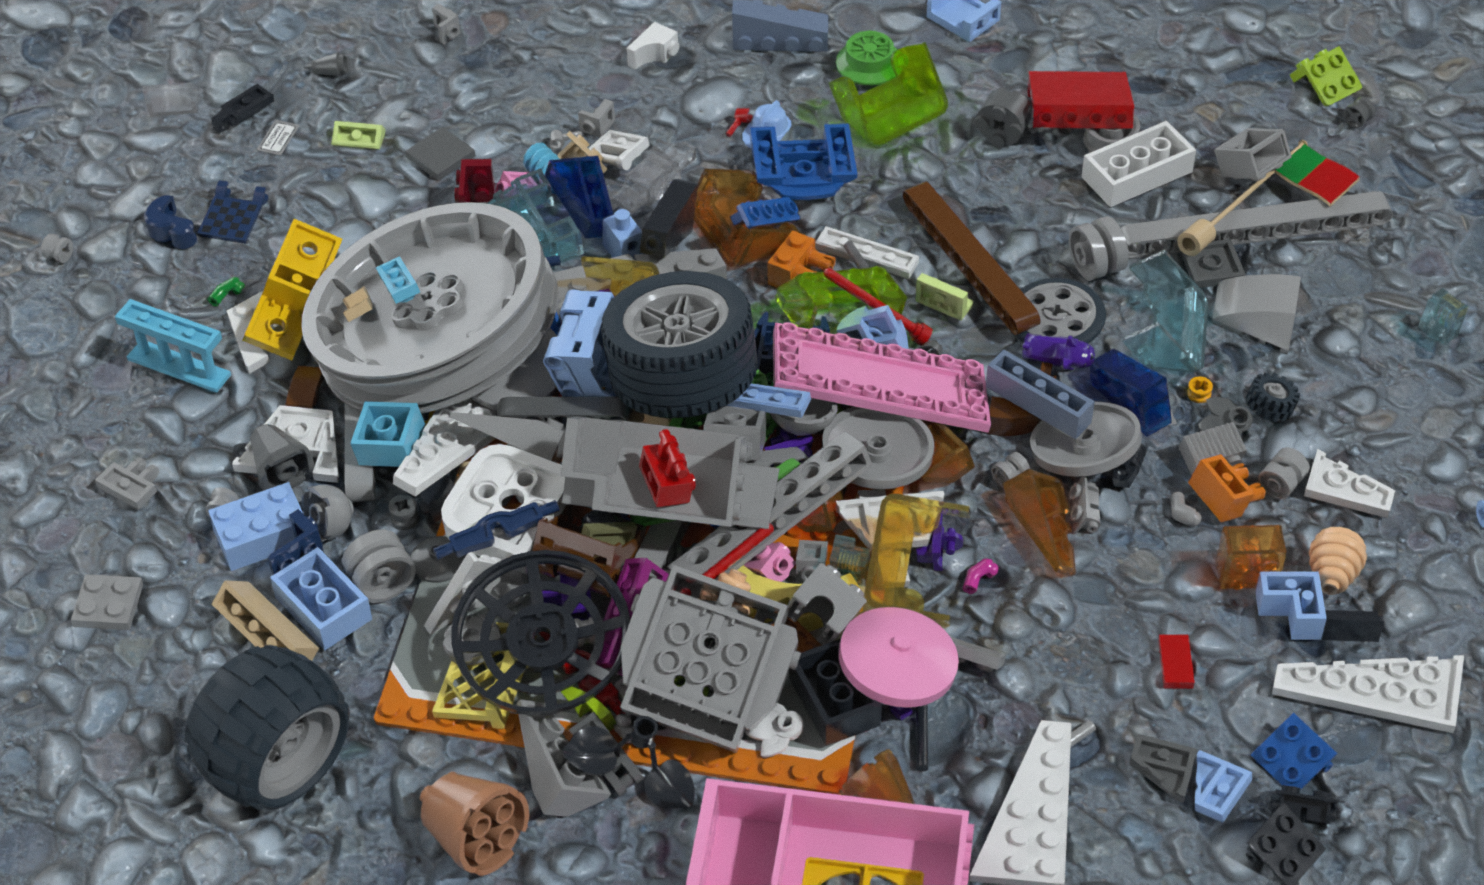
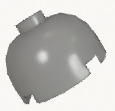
M330 485L308 487L309 492H305L302 495L301 510L306 517L311 516L316 522L321 542L339 537L347 530L354 511L352 502L337 487Z

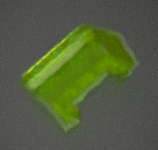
M926 42L906 45L894 51L891 56V66L896 77L860 95L854 82L849 77H839L828 82L843 120L870 145L884 144L946 112L948 99Z
M874 266L872 268H851L849 270L836 271L902 315L907 296L884 268ZM804 272L778 286L775 296L776 302L789 320L797 327L806 329L813 328L818 309H827L832 304L862 301L825 278L824 272Z

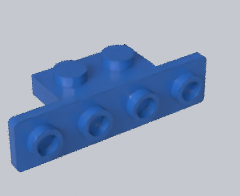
M790 197L741 203L736 208L738 212L730 216L734 226L746 224L748 229L796 222L800 219L797 205Z

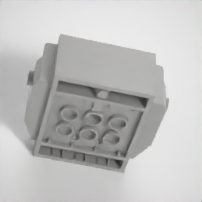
M673 565L667 582L652 578L643 586L641 594H636L631 607V611L634 613L621 645L623 683L627 687V691L620 708L623 712L636 717L649 716L658 725L737 753L745 730L752 732L776 707L789 669L795 670L801 652L796 651L798 647L796 628L785 625L788 616V605ZM683 589H689L691 591V596L682 594L680 592ZM702 590L719 596L717 601L699 600ZM733 601L756 609L755 618L752 619L732 607ZM771 618L774 620L775 624L774 626H771L763 622L766 619ZM708 638L716 641L712 649L704 646V642ZM677 676H683L686 679L685 684L681 687L674 684ZM707 686L714 688V694L711 697L703 695V689Z

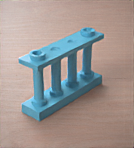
M129 299L115 315L116 323L132 329L136 338L137 345L127 355L128 361L216 393L231 376V371L215 366L211 353L222 340L221 331ZM146 335L156 338L157 344L148 342ZM168 343L178 346L179 352L170 350ZM191 351L201 354L202 361L193 358Z

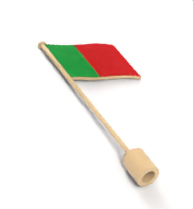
M1300 140L1298 146L1291 151L1292 157L1283 162L1282 167L1266 173L1265 178L1258 180L1211 222L1206 219L1195 221L1179 235L1177 240L1178 246L1188 256H1195L1216 237L1214 225L1274 173L1293 186L1318 197L1329 207L1360 180V177L1349 168L1322 156L1310 148L1305 140Z

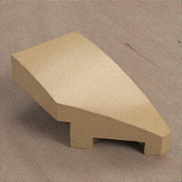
M365 286L342 299L347 307L343 314L348 322L373 308Z

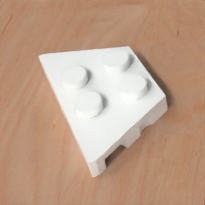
M944 491L836 501L835 508L837 513L870 551L927 546L944 500Z
M473 552L467 553L424 624L429 634H433L453 622L458 603L469 585L483 571L501 561L500 558H489L488 555L483 554L477 558ZM500 577L491 582L484 590L490 593L493 587L499 583ZM475 599L468 612L481 607L483 604Z

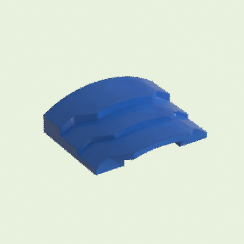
M824 124L823 139L777 141L775 126L750 127V144L757 182L770 187L782 198L790 197L792 200H813L833 197L845 183L853 181L858 177L849 124Z

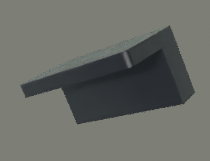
M1325 610L1327 619L1321 640L1379 642L1384 626V617L1378 616V612Z

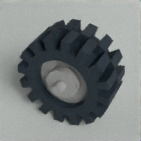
M1269 372L1264 373V375L1258 374L1246 395V403L1251 404L1249 407L1251 411L1257 410L1256 415L1260 416L1263 414L1266 420H1269L1271 417L1273 422H1277L1278 419L1282 422L1286 418L1289 419L1293 414L1300 398V393H1297L1299 389L1297 386L1292 387L1294 383L1291 380L1286 382V377L1278 378L1276 373H1273L1272 376H1270Z

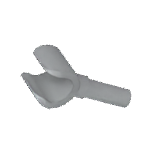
M559 130L552 131L550 135L551 148L554 150L563 148L564 141L569 139L566 135L567 133L562 134ZM580 130V131H576V132H571V133H572L574 136H576V137H577L579 134L582 136V131H581V130Z

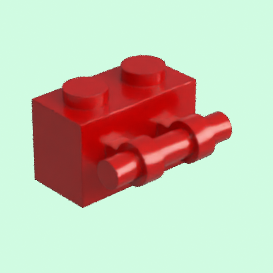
M668 429L661 430L659 432L661 439L659 444L643 446L639 468L656 507L690 503L692 491L696 487L695 477L692 473H689L685 455L680 453L676 437L671 435Z

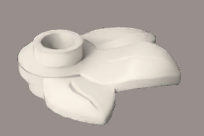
M777 703L776 707L752 732L745 730L744 733L751 738L762 740L761 756L763 758L771 757L783 752L787 748L789 741L795 740L801 735L804 722L797 712L787 711L783 705Z

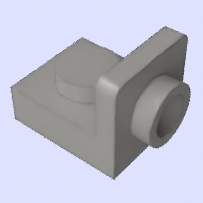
M605 99L599 107L595 108L593 113L581 110L578 113L580 130L601 138L615 121L614 102Z
M799 540L796 558L797 583L803 584L820 563L826 566L827 541Z

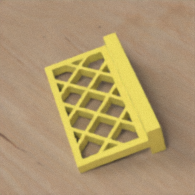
M496 622L501 635L506 633L509 624ZM509 651L495 652L492 657L500 653L504 656L503 660L496 665L505 674L515 661ZM451 661L432 710L434 717L490 721L492 728L504 729L510 711L500 709L487 702L484 711L472 710L470 707L483 700V698L476 693L464 700L461 694L471 689L467 682H464L455 688L453 682L462 674L457 664ZM483 661L482 663L467 665L469 671H471L472 669L476 668L481 664H484L485 666L486 664L485 661ZM487 668L485 671L474 676V679L479 684L491 676L494 677V675ZM524 672L515 681L521 682ZM508 687L497 698L503 702L513 704L517 691ZM455 697L461 702L453 708H444L445 703Z

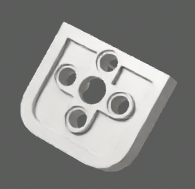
M503 444L490 445L480 450L471 459L444 501L441 511L447 538L449 539L450 535L475 526L481 518L490 513L513 511L502 507V500L511 495H515L516 499L522 503L520 507L533 502L541 506L556 500L560 511L544 517L549 521L560 515L567 505L562 504L565 477L561 476L562 465ZM537 526L513 538L507 537L502 529L495 528L492 530L495 539L493 546L474 551L473 553L478 556L483 554L488 555L489 558L498 557L504 560L516 554L532 551ZM527 566L515 569L528 575Z

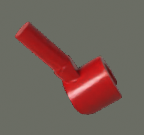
M737 108L735 110L734 123L726 132L728 137L732 136L741 123H751L753 116L748 114L750 108Z

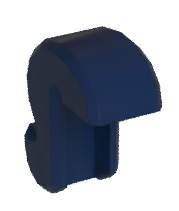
M164 195L156 198L148 205L144 213L149 236L160 242L172 241L173 247L178 249H187L194 246L197 242V236L193 232L194 224L190 219L175 216L177 209L174 197L172 195Z

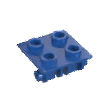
M1293 712L1251 756L1281 785L1294 786L1301 790L1321 770L1328 772L1332 768L1333 763L1331 760L1337 755V752Z

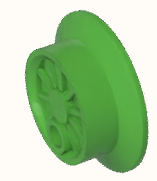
M862 31L852 35L848 39L846 46L839 51L836 57V67L839 73L851 82L861 85H879L889 82L898 76L903 67V58L898 49L894 47L891 38L877 31Z

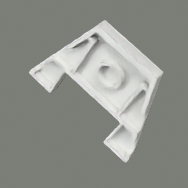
M263 291L227 310L233 333L249 374L269 363L268 355L261 348L242 341ZM279 324L270 325L274 331H283L282 326Z
M280 405L265 424L275 425L307 446L312 453V457L317 458L313 470L314 480L338 483L339 472L333 412ZM250 441L245 447L246 451L240 458L236 457L232 463L233 469L236 472L257 474Z

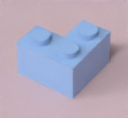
M1260 571L1255 592L1258 615L1288 616L1291 640H1321L1327 618L1319 572Z

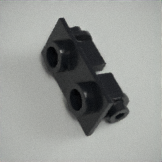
M1282 785L1281 790L1276 789L1273 791V794L1280 796L1279 800L1273 799L1272 812H1275L1284 802L1299 819L1301 808H1307L1305 820L1324 824L1335 822L1336 810L1331 809V804H1338L1339 800L1331 799L1332 793L1313 790L1312 795L1300 794V788Z

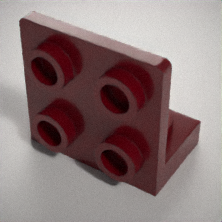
M461 159V169L456 170V184L459 187H455L454 190L455 203L496 202L492 159Z

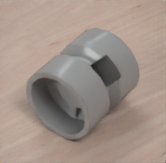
M1285 447L1280 449L1259 474L1258 482L1261 484L1260 487H1264L1265 493L1275 499H1286L1297 487V484L1308 474L1310 469L1309 462L1303 454L1293 448Z

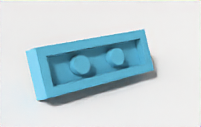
M400 256L376 267L380 278L396 304L408 302L416 294L420 293L417 283Z

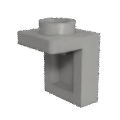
M439 3L432 7L434 26L438 28L441 43L446 44L461 34L457 14Z

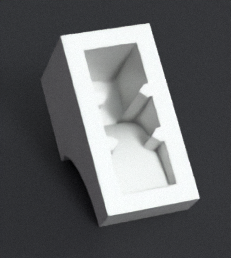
M654 22L627 47L628 66L636 70L641 65L649 62L660 61L666 63L679 50L678 32Z

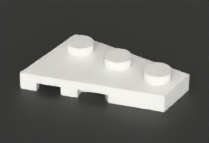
M1317 449L1304 496L1388 518L1395 490L1367 475L1360 476L1348 469L1349 465L1341 461L1336 463L1326 458V453Z

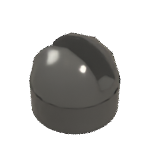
M936 340L927 341L921 348L930 353L929 349H933L932 354L935 355L943 353L942 345Z

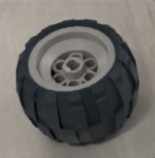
M266 645L262 648L256 646L226 662L203 686L190 710L184 741L188 744L187 752L193 758L192 762L205 780L221 794L247 807L251 805L258 810L263 808L268 811L278 809L305 795L331 768L343 747L348 732L349 704L344 701L345 697L332 677L306 656L273 645Z

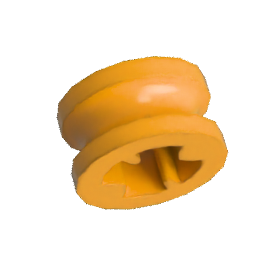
M1202 376L1192 378L1188 384V398L1195 403H1205L1208 398H1211L1212 382Z

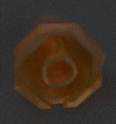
M889 749L880 752L874 757L877 761L876 764L873 762L869 764L867 762L843 784V788L838 792L840 795L915 804L899 762Z

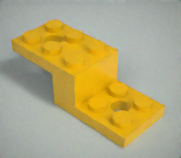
M293 219L242 341L288 360H293L303 336L302 315L307 298L317 280L334 261L343 240L342 238ZM309 247L315 251V254H306L302 248ZM279 324L282 326L283 331H274L270 325Z

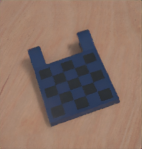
M220 180L217 183L214 198L197 234L200 237L246 244L262 206L269 199L268 194H265L266 187L257 186L254 190L253 200L247 201L228 198L231 194V189L227 188L229 183L228 181Z

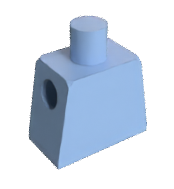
M619 209L614 215L603 220L602 244L612 258L630 254L635 260L634 255L643 254L640 253L642 231L632 219L628 210Z

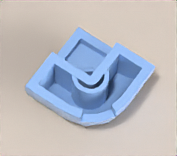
M867 305L860 307L842 319L836 330L838 333L846 334L851 338L861 340L868 338L876 343L886 345L897 344L902 348L908 349V339L902 320L896 321L889 305L871 310L868 309Z

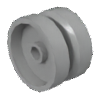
M1105 216L1092 221L1091 224L1084 223L1071 228L1069 233L1070 253L1078 272L1084 279L1091 281L1105 276L1106 273L1112 274L1126 269L1129 259L1127 242L1119 224L1112 217Z
M384 529L361 535L348 546L341 560L342 567L348 578L371 603L385 602L398 596L407 589L416 574L415 564L410 555L405 551L399 537L393 531Z

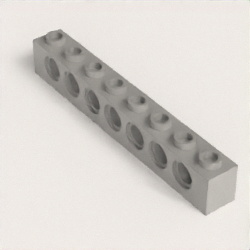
M844 431L777 482L770 524L774 527L773 533L724 572L729 573L731 569L738 570L764 550L767 545L769 546L870 468L873 464L865 445ZM733 525L732 527L720 526L671 563L668 569L671 572L673 565L702 575L759 528Z

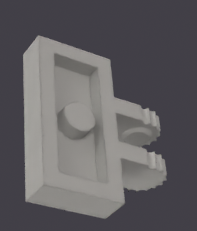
M137 458L126 468L113 462L95 479L98 488L139 510L157 492L153 481L156 480L160 471L155 465H150L145 469L147 464L142 458Z

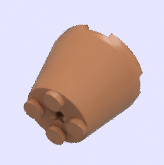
M449 772L447 775L439 778L432 786H426L421 792V820L423 826L427 828L454 862L467 872L483 876L501 868L514 855L511 849L516 843L520 832H526L529 821L528 802L522 793L507 784Z

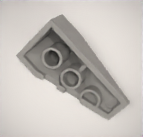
M520 699L517 702V706L545 707V704L542 702ZM519 714L532 789L544 815L569 817L609 798L611 794L602 775L593 776L582 773L565 759L562 750L569 741L562 734L564 727L553 714L536 716Z

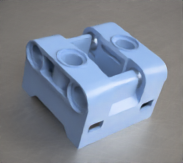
M573 289L566 293L559 313L562 324L558 336L551 338L543 359L546 369L563 397L616 396L612 388H605L604 391L596 378L604 363L607 362L601 323L603 313L614 298L612 292Z

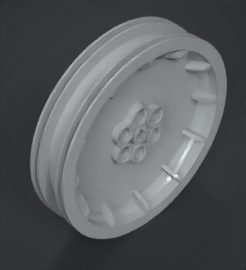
M445 204L419 210L395 219L365 235L340 254L323 272L307 298L302 315V334L305 344L318 363L328 386L347 405L362 411L365 401L417 403L420 412L425 413L469 399L495 385L518 368L539 346L552 325L559 301L558 283L549 262L544 256L536 232L523 217L511 210L491 204ZM400 256L417 283L420 293L416 294L408 302L396 304L380 278L376 267ZM365 286L373 308L348 322L343 314L347 307L342 299Z

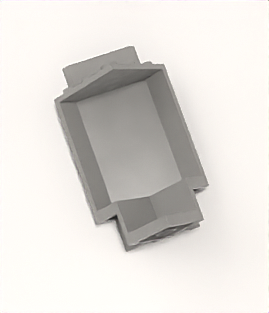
M576 416L567 418L561 468V476L565 477L562 504L592 507V510L729 527L740 525L769 529L780 468L746 464V461L752 459L753 443L749 442V436ZM668 429L671 435L676 437L680 453L685 455L689 473H692L695 477L696 487L692 491L690 503L656 507L639 468L643 446L659 444L661 440L659 432L661 430Z

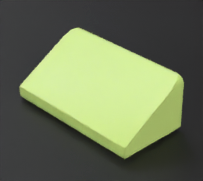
M335 121L331 145L380 150L386 129L383 125Z

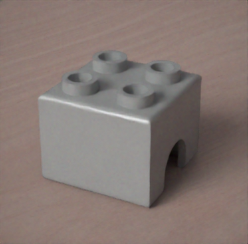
M820 563L789 601L788 617L796 622L804 613L811 612L817 614L822 619L823 630L816 640L824 645L837 640L867 600L863 597L864 593L859 587L854 584L848 585L840 578L841 574L836 568Z

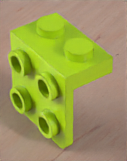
M1340 46L1329 52L1327 49L1320 51L1313 56L1315 59L1311 61L1309 58L1304 59L1295 65L1297 69L1290 74L1294 83L1308 77L1321 102L1326 107L1362 88L1360 80Z

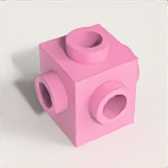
M776 542L771 543L769 546L767 545L764 550L754 556L744 566L765 578L782 582L789 576L796 562L789 555L790 550L784 544Z

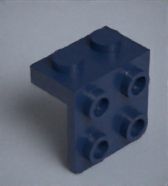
M299 509L289 514L295 538L271 553L268 557L272 576L317 547L324 553L316 522L311 516L306 517Z

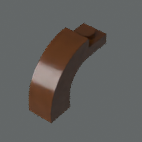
M1042 362L1041 371L1056 379L1057 375H1051L1053 364ZM992 396L989 409L991 426L987 434L996 436L1027 434L1033 432L1041 419L1003 397Z

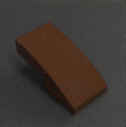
M297 367L289 387L286 406L314 408L319 399L318 389L324 380L320 367Z

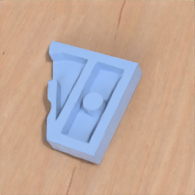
M1199 750L1197 753L1195 811L1223 823L1251 783L1252 772Z

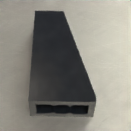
M676 178L672 180L642 228L640 253L665 258L693 231L699 183Z

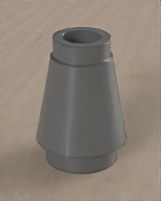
M337 52L312 60L311 67L314 74L342 76L343 73H348L349 62L346 54Z

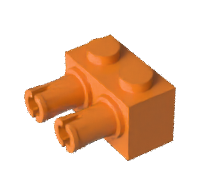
M792 230L767 262L768 285L791 293L799 282L818 289L823 281V274L809 268L814 266L823 271L827 268L833 269L836 258L817 251L814 238Z
M1222 454L1200 460L1188 483L1219 521L1225 522L1241 517L1250 502L1264 499L1265 489L1260 487L1261 484L1258 482L1248 486L1244 481L1249 475L1247 467L1243 468V463L1231 466Z

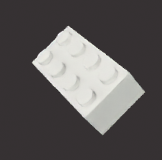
M1164 121L1084 155L1082 178L1110 207H1113L1193 172L1196 149L1167 121Z

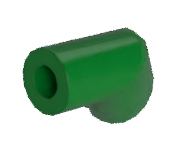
M231 277L217 285L207 300L212 306L217 307L230 290L238 295L244 289L245 284L239 280L240 278Z

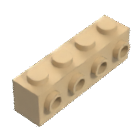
M225 580L212 605L255 647L259 646L262 648L266 645H273L292 650L306 656L311 661L313 660L319 648L253 585L245 581Z

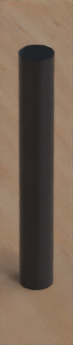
M928 704L916 707V769L920 772L928 770Z

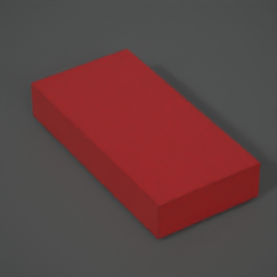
M1159 634L1158 645L1164 689H1193L1195 681L1189 635Z

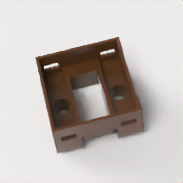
M567 504L560 515L549 521L545 517L539 520L532 551H563L581 556L600 567L616 584L625 560L635 558L645 538L647 529L646 526L635 523L637 530L634 539L622 546L619 542L612 545L580 534L579 526L573 525L574 517L582 519L585 514L593 511L590 507ZM623 519V522H631L629 520ZM538 564L539 573L552 578L564 575L580 581L585 574L578 569L564 565ZM594 580L589 588L592 592L607 597L611 596L596 580Z

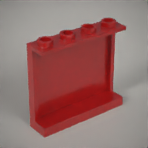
M1028 72L1027 95L1032 100L1033 128L1133 129L1135 105L1126 72Z

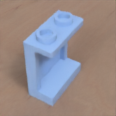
M979 0L927 1V18L967 42H971L1000 21L1001 1L990 0L986 4Z

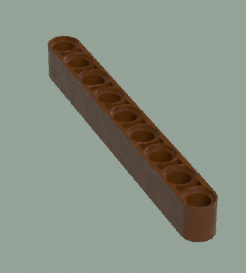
M927 181L902 192L904 203L909 211L1014 335L1040 325V316L1035 306Z

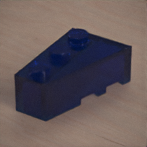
M598 155L549 160L544 177L585 239L603 237V220L614 215Z
M1112 349L1094 359L1093 364L1090 366L1092 385L1112 404L1125 407L1134 413L1140 422L1141 432L1146 437L1172 423L1166 377L1116 349Z

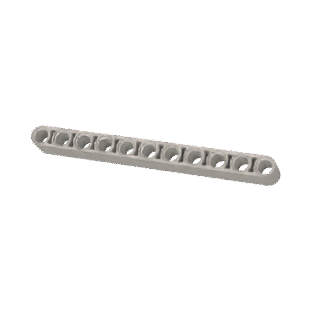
M1382 192L1342 196L1331 207L1322 200L1316 199L1233 210L1214 225L1216 237L1213 241L1231 239L1233 245L1380 226L1392 219L1393 211ZM1221 212L1125 225L1121 227V230L1127 242L1129 258L1179 253L1180 248L1177 240L1180 234L1198 219H1206L1211 222Z

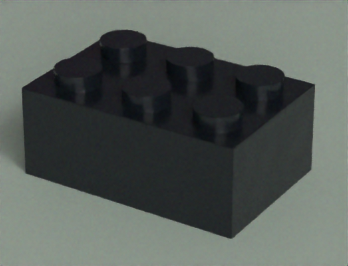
M841 639L802 652L796 669H789V679L826 746L881 726V703L857 690L842 671L838 654Z

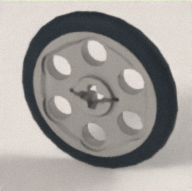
M1048 278L1032 282L1020 289L1030 301L1034 299L1044 301L1041 304H1033L1039 313L1040 325L1014 335L1022 343H1025L1024 339L1028 333L1046 336L1043 332L1052 330L1056 334L1051 337H1068L1072 335L1073 338L1089 344L1100 334L1105 325L1107 314L1104 303L1093 289L1081 282L1066 278ZM1059 294H1067L1070 297L1067 299H1059L1056 296ZM1078 307H1086L1088 311L1080 313L1077 312L1075 309ZM1072 325H1078L1082 329L1079 331H1072L1069 329V327Z

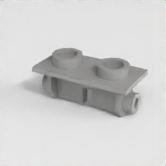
M1082 476L1077 483L1072 485L1069 497L1072 499L1070 519L1073 521V534H1076L1080 528L1087 529L1090 533H1095L1101 526L1100 510H1097L1099 507V488L1095 483H1087V476Z

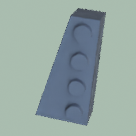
M733 0V50L828 52L827 14L798 9L797 11L789 10L785 5L777 4L776 7L765 5L761 0H753V2Z

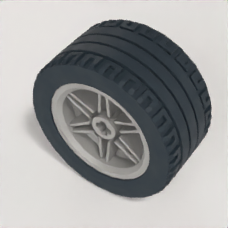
M677 271L650 276L622 290L610 301L603 313L601 331L612 389L624 404L637 412L653 417L670 419L690 418L708 414L727 406L739 398L753 382L758 360L751 306L745 293L734 283L721 276L696 271Z

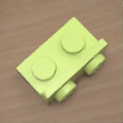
M923 273L917 278L916 302L960 321L972 308L973 300L968 299V292Z

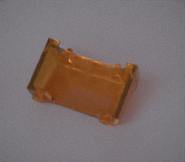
M704 168L698 181L694 221L714 249H717L727 266L741 267L770 256L778 250L792 230L800 233L791 222L782 223L779 229L775 225L750 229L747 228L746 224L734 226L730 216L738 212L736 208L739 204L748 201H758L763 189L762 184L757 182L756 174L752 170Z

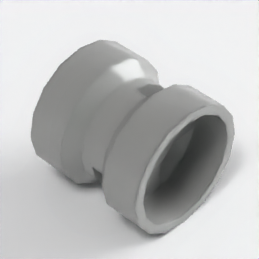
M1012 452L1005 458L1004 462L1001 461L992 466L991 474L1001 488L1009 489L1015 485L1017 479H1023L1030 474V466L1024 456L1018 452Z

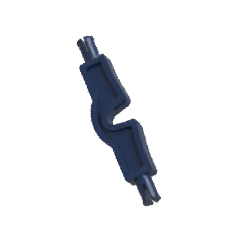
M556 500L541 506L533 502L510 512L498 511L490 513L481 518L475 526L450 535L449 543L433 548L437 560L455 553L456 557H461L467 553L491 547L495 543L493 529L500 528L507 537L513 538L528 529L538 526L539 520L544 516L560 511Z

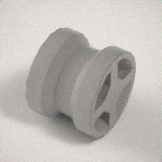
M48 234L44 238L41 246V254L44 258H55L60 263H66L70 259L73 252V242L71 239H60L56 234Z
M215 488L211 493V501L207 504L205 512L209 516L208 510L239 500L238 495L227 488Z

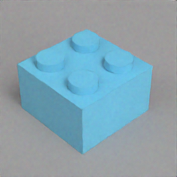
M365 401L350 443L359 465L399 467L405 457L409 456L412 452L416 440L421 438L425 427L418 404Z

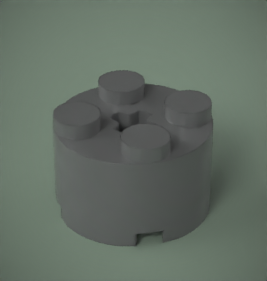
M1006 88L993 90L979 110L974 122L975 127L979 129L981 134L997 148L1016 143L1032 119V106L1029 100L1016 90H1013V92L1005 91Z

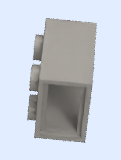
M1247 128L1214 149L1222 177H1233L1235 180L1249 178L1252 181L1261 180L1266 177V173L1282 167L1283 162L1292 157L1283 129Z

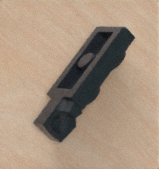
M255 84L220 106L221 110L211 118L212 128L218 133L228 130L230 125L235 126L274 102V95L259 84Z

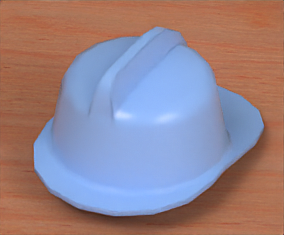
M776 100L772 104L761 105L756 109L751 123L748 124L742 134L743 142L747 147L751 148L750 127L775 126L777 141H780L789 131L791 120L786 116L784 109L780 107L779 101Z

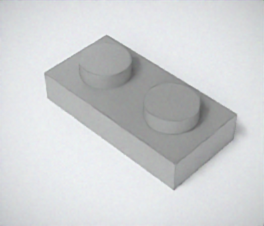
M951 637L957 649L959 662L965 663L966 660L977 663V668L993 672L994 669L998 670L1003 666L1005 654Z

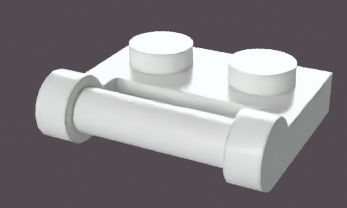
M609 130L588 149L591 151L595 148L604 157L601 161L602 163L617 166L621 170H629L632 161L640 156L650 145L648 137Z

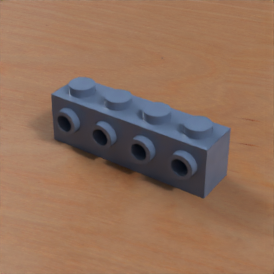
M1003 349L988 364L986 388L1072 438L1077 439L1092 423L1095 401Z

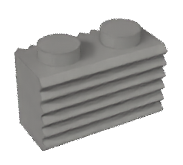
M1234 422L1186 435L1179 445V450L1191 475H1193L1202 459L1222 454L1228 463L1234 466L1242 462L1247 452Z

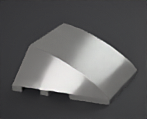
M1280 274L1247 275L1218 282L1211 323L1240 335L1247 333L1259 338L1258 342L1265 345L1268 342L1280 347V352L1288 355L1301 277Z

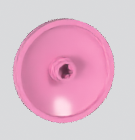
M895 607L872 609L855 617L846 626L838 651L842 671L857 690L875 701L896 707H918L941 698L952 686L959 663L957 649L953 640L939 624L918 612Z

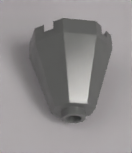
M265 424L254 429L250 436L259 484L263 490L287 482L290 483L291 488L302 484L306 479L303 475L306 470L310 473L314 469L312 453L307 446L275 425Z

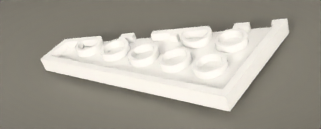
M472 398L436 410L423 429L421 438L417 439L414 443L412 452L409 456L405 457L395 472L393 484L416 496L496 439L450 418L451 412L495 416L496 411L480 405Z
M1455 655L1453 659L1438 660V656L1426 657V660L1410 661L1407 658L1360 660V663L1345 664L1344 661H1333L1332 665H1316L1314 662L1278 664L1272 694L1454 733L1464 655Z
M1041 720L970 873L969 881L1003 885H1065L1071 723Z

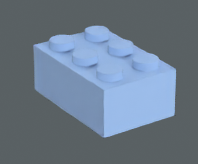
M289 482L208 510L214 533L231 571L267 559L271 553L295 538L289 514L297 509L301 512L302 510Z
M318 547L270 577L275 598L324 650L372 620L368 598Z

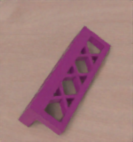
M646 557L626 559L617 582V586L626 601L630 621L634 613L631 611L636 594H641L643 586L648 582L650 572L657 579L665 582L669 575ZM613 598L610 601L604 621L620 616ZM622 628L604 633L603 650L596 665L610 669L613 667L620 651ZM621 667L618 671V674L623 677V670Z

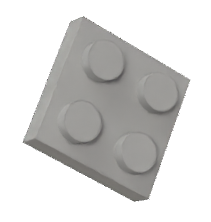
M85 574L71 618L73 627L130 630L143 588L142 578Z

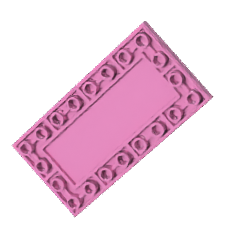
M775 323L773 329V387L810 392L811 398L989 432L991 421L984 366L973 359L966 361L955 359L948 354H930L923 349H905L897 344L886 345L876 343L868 338L862 340L851 338L843 333H826L818 328H801L793 323Z

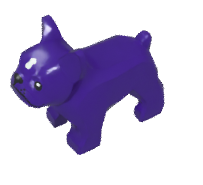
M1028 333L1025 336L1024 349H1022V357L1025 360L1051 363L1055 367L1063 368V370L1089 367L1094 362V348L1086 342L1073 338L1072 335L1068 337H1051Z

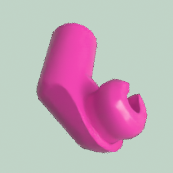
M984 558L970 567L966 574L963 591L968 594L976 593L980 578L984 575L989 578L995 576L998 572V565L993 563L992 559Z

